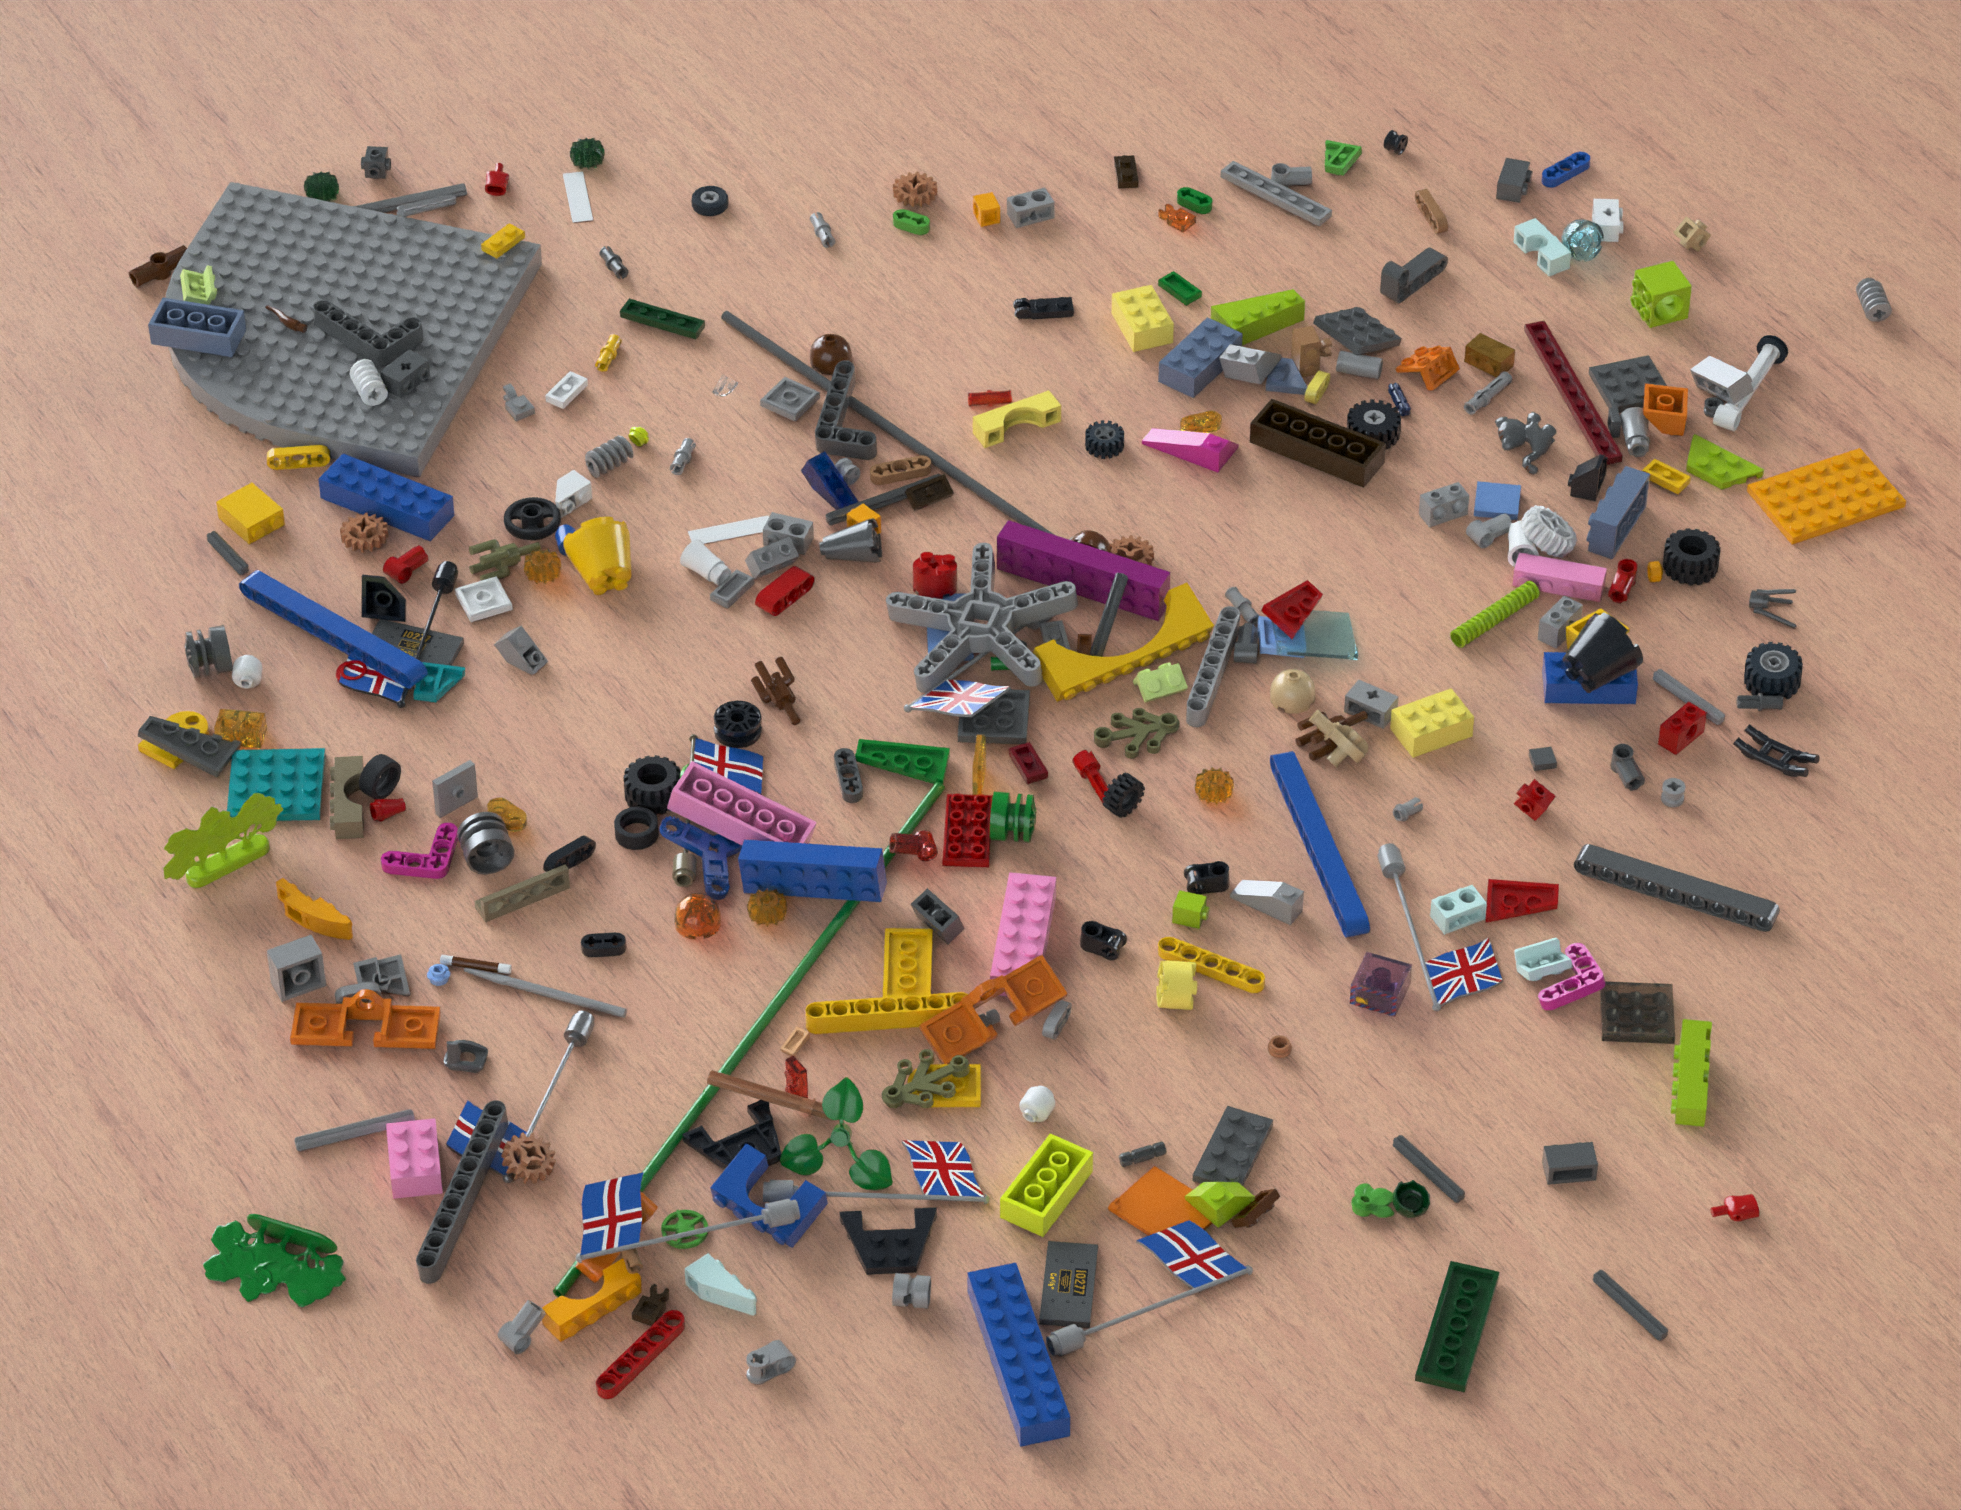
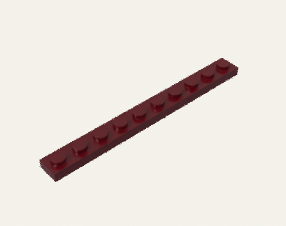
M1545 320L1525 324L1524 332L1596 456L1602 454L1608 457L1607 465L1622 462V453Z

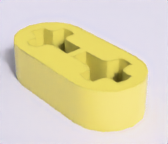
M1320 370L1316 373L1306 389L1305 402L1318 403L1329 385L1330 373Z

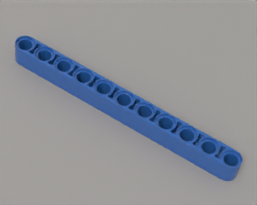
M255 570L239 583L240 591L248 599L354 659L363 662L368 667L405 688L411 689L428 675L425 665L418 659L259 570Z
M1294 751L1271 755L1270 766L1343 935L1348 938L1369 933L1370 924L1368 916Z

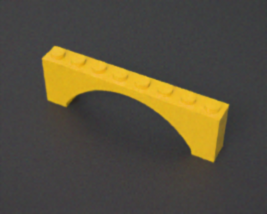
M1188 582L1168 590L1164 598L1166 612L1161 629L1151 641L1133 652L1111 657L1090 656L1069 650L1057 644L1054 639L1035 647L1033 654L1040 660L1043 679L1056 701L1070 700L1081 691L1088 692L1094 689L1097 684L1102 682L1104 684L1109 683L1118 675H1127L1139 666L1146 667L1157 658H1167L1178 649L1183 651L1194 642L1198 641L1201 643L1210 637L1214 624Z

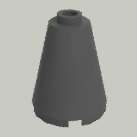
M874 518L867 519L823 537V542L819 543L821 555H825L826 559L881 562L882 544L880 534H877L874 529L878 527Z

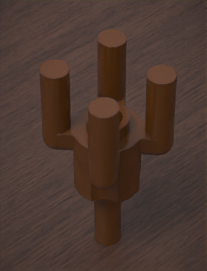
M778 657L775 660L783 677H781L779 672H774L770 676L764 663L758 661L755 663V668L766 685V689L758 676L753 677L751 682L763 703L772 701L779 710H785L793 725L799 724L801 720L792 706L796 697L790 688L795 678L784 658Z
M1362 711L1346 719L1340 715L1329 720L1332 723L1339 722L1342 726L1351 727L1368 719V715L1365 711ZM1321 712L1325 717H1327V714L1325 712ZM1310 717L1297 723L1300 731L1314 726L1309 721ZM1316 729L1296 738L1295 741L1297 746L1301 747L1310 742L1314 745L1321 743L1325 737L1323 732ZM1328 738L1324 741L1326 743L1325 746L1309 753V758L1314 761L1328 755L1338 745Z

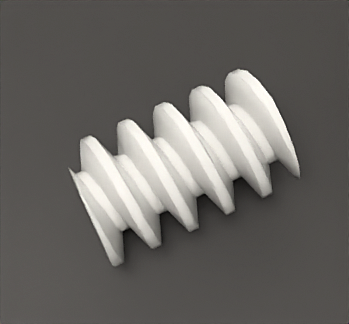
M369 359L357 361L350 369V378L358 394L361 396V400L370 406L381 404L387 398L388 390L380 374L377 372L375 364Z

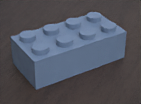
M162 298L148 324L151 344L233 357L246 332L244 310Z
M1207 317L1159 362L1158 382L1194 398L1223 371L1219 357L1230 344L1242 346V333Z
M1628 466L1624 467L1621 474L1617 473L1613 486L1608 487L1604 500L1601 499L1599 501L1597 511L1590 515L1588 525L1591 527L1586 539L1589 542V552L1610 559L1614 558L1646 508L1650 479L1649 473Z

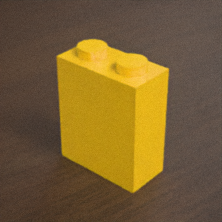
M252 482L216 501L218 518L249 545L285 525L283 508Z

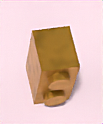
M1479 333L1465 346L1464 362L1496 378L1502 372H1508L1514 366L1515 349L1482 333Z

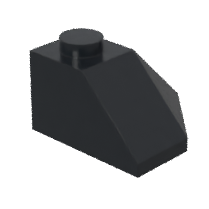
M1600 454L1577 466L1575 473L1570 474L1568 480V487H1571L1570 496L1596 502L1606 476L1608 457Z
M362 575L361 617L406 622V599L385 577Z

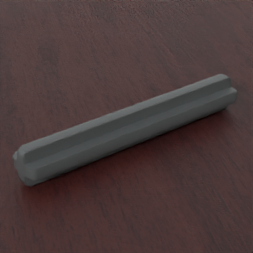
M1123 573L1115 574L1090 650L1091 656H1103L1128 580L1127 575Z
M1403 1135L1394 1138L1393 1147L1455 1203L1464 1199L1465 1191Z
M1603 1270L1595 1272L1593 1282L1659 1341L1667 1337L1668 1329Z

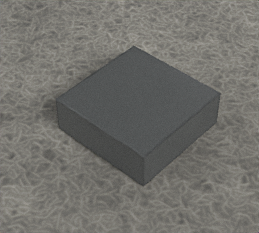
M1611 407L1608 411L1607 425L1612 438L1620 437L1621 418L1617 407Z
M1552 747L1529 749V758L1534 771L1557 768V761Z

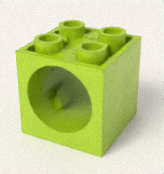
M1674 261L1635 270L1634 279L1632 280L1633 293L1630 301L1632 307L1636 308L1641 319L1647 323L1649 328L1688 319L1692 285Z

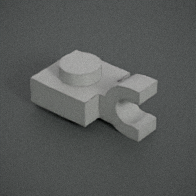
M511 383L503 386V390L506 392V395L503 396L506 401L505 409L515 421L535 414L534 406L525 395L518 397Z

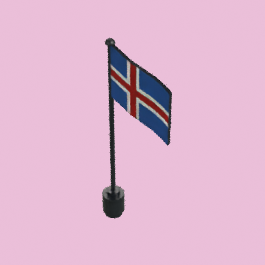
M442 562L438 565L433 577L432 587L438 593L415 656L418 660L441 595L452 592L457 580L458 570L453 562ZM348 655L346 662L356 660ZM350 664L345 667L343 672L347 676L355 677L360 675L364 668L359 664ZM368 666L366 674L360 679L347 680L341 676L339 680L340 685L350 690L384 698L396 703L399 708H404L406 705L404 701L409 689Z

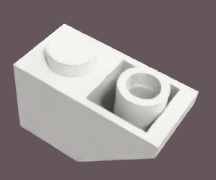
M575 470L557 480L555 504L560 510L561 518L592 499L591 482Z

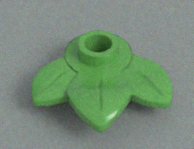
M1367 1183L1360 1184L1355 1188V1196L1351 1201L1352 1210L1355 1214L1362 1217L1373 1214L1381 1218L1394 1215V1211L1388 1206L1393 1201V1193L1384 1188L1374 1190Z

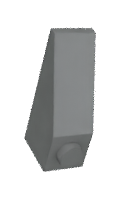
M1242 880L1231 892L1230 898L1291 925L1303 911L1304 891L1284 882Z

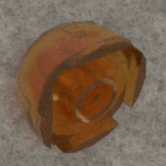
M693 893L683 897L675 907L674 923L676 931L683 937L696 940V936H704L705 939L716 934L721 926V912L717 902L709 895L703 893Z

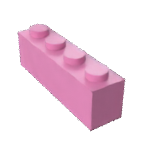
M1519 552L1514 568L1512 586L1520 587L1526 581H1532L1541 592L1600 602L1605 587L1607 568Z

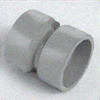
M895 1273L892 1305L907 1307L910 1303L914 1308L928 1309L931 1296V1276L917 1275L915 1278H911L910 1274Z

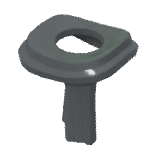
M469 1040L447 1041L444 1065L448 1069L478 1073L483 1069L488 1056V1049ZM470 1052L475 1055L476 1059L473 1062L461 1061V1053Z

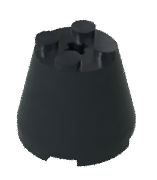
M1603 612L1601 615L1595 613L1589 618L1562 659L1567 667L1565 670L1567 677L1572 681L1576 680L1587 693H1591L1593 690L1637 669L1643 663V654L1638 644H1632L1631 639L1626 634L1628 630L1614 617Z

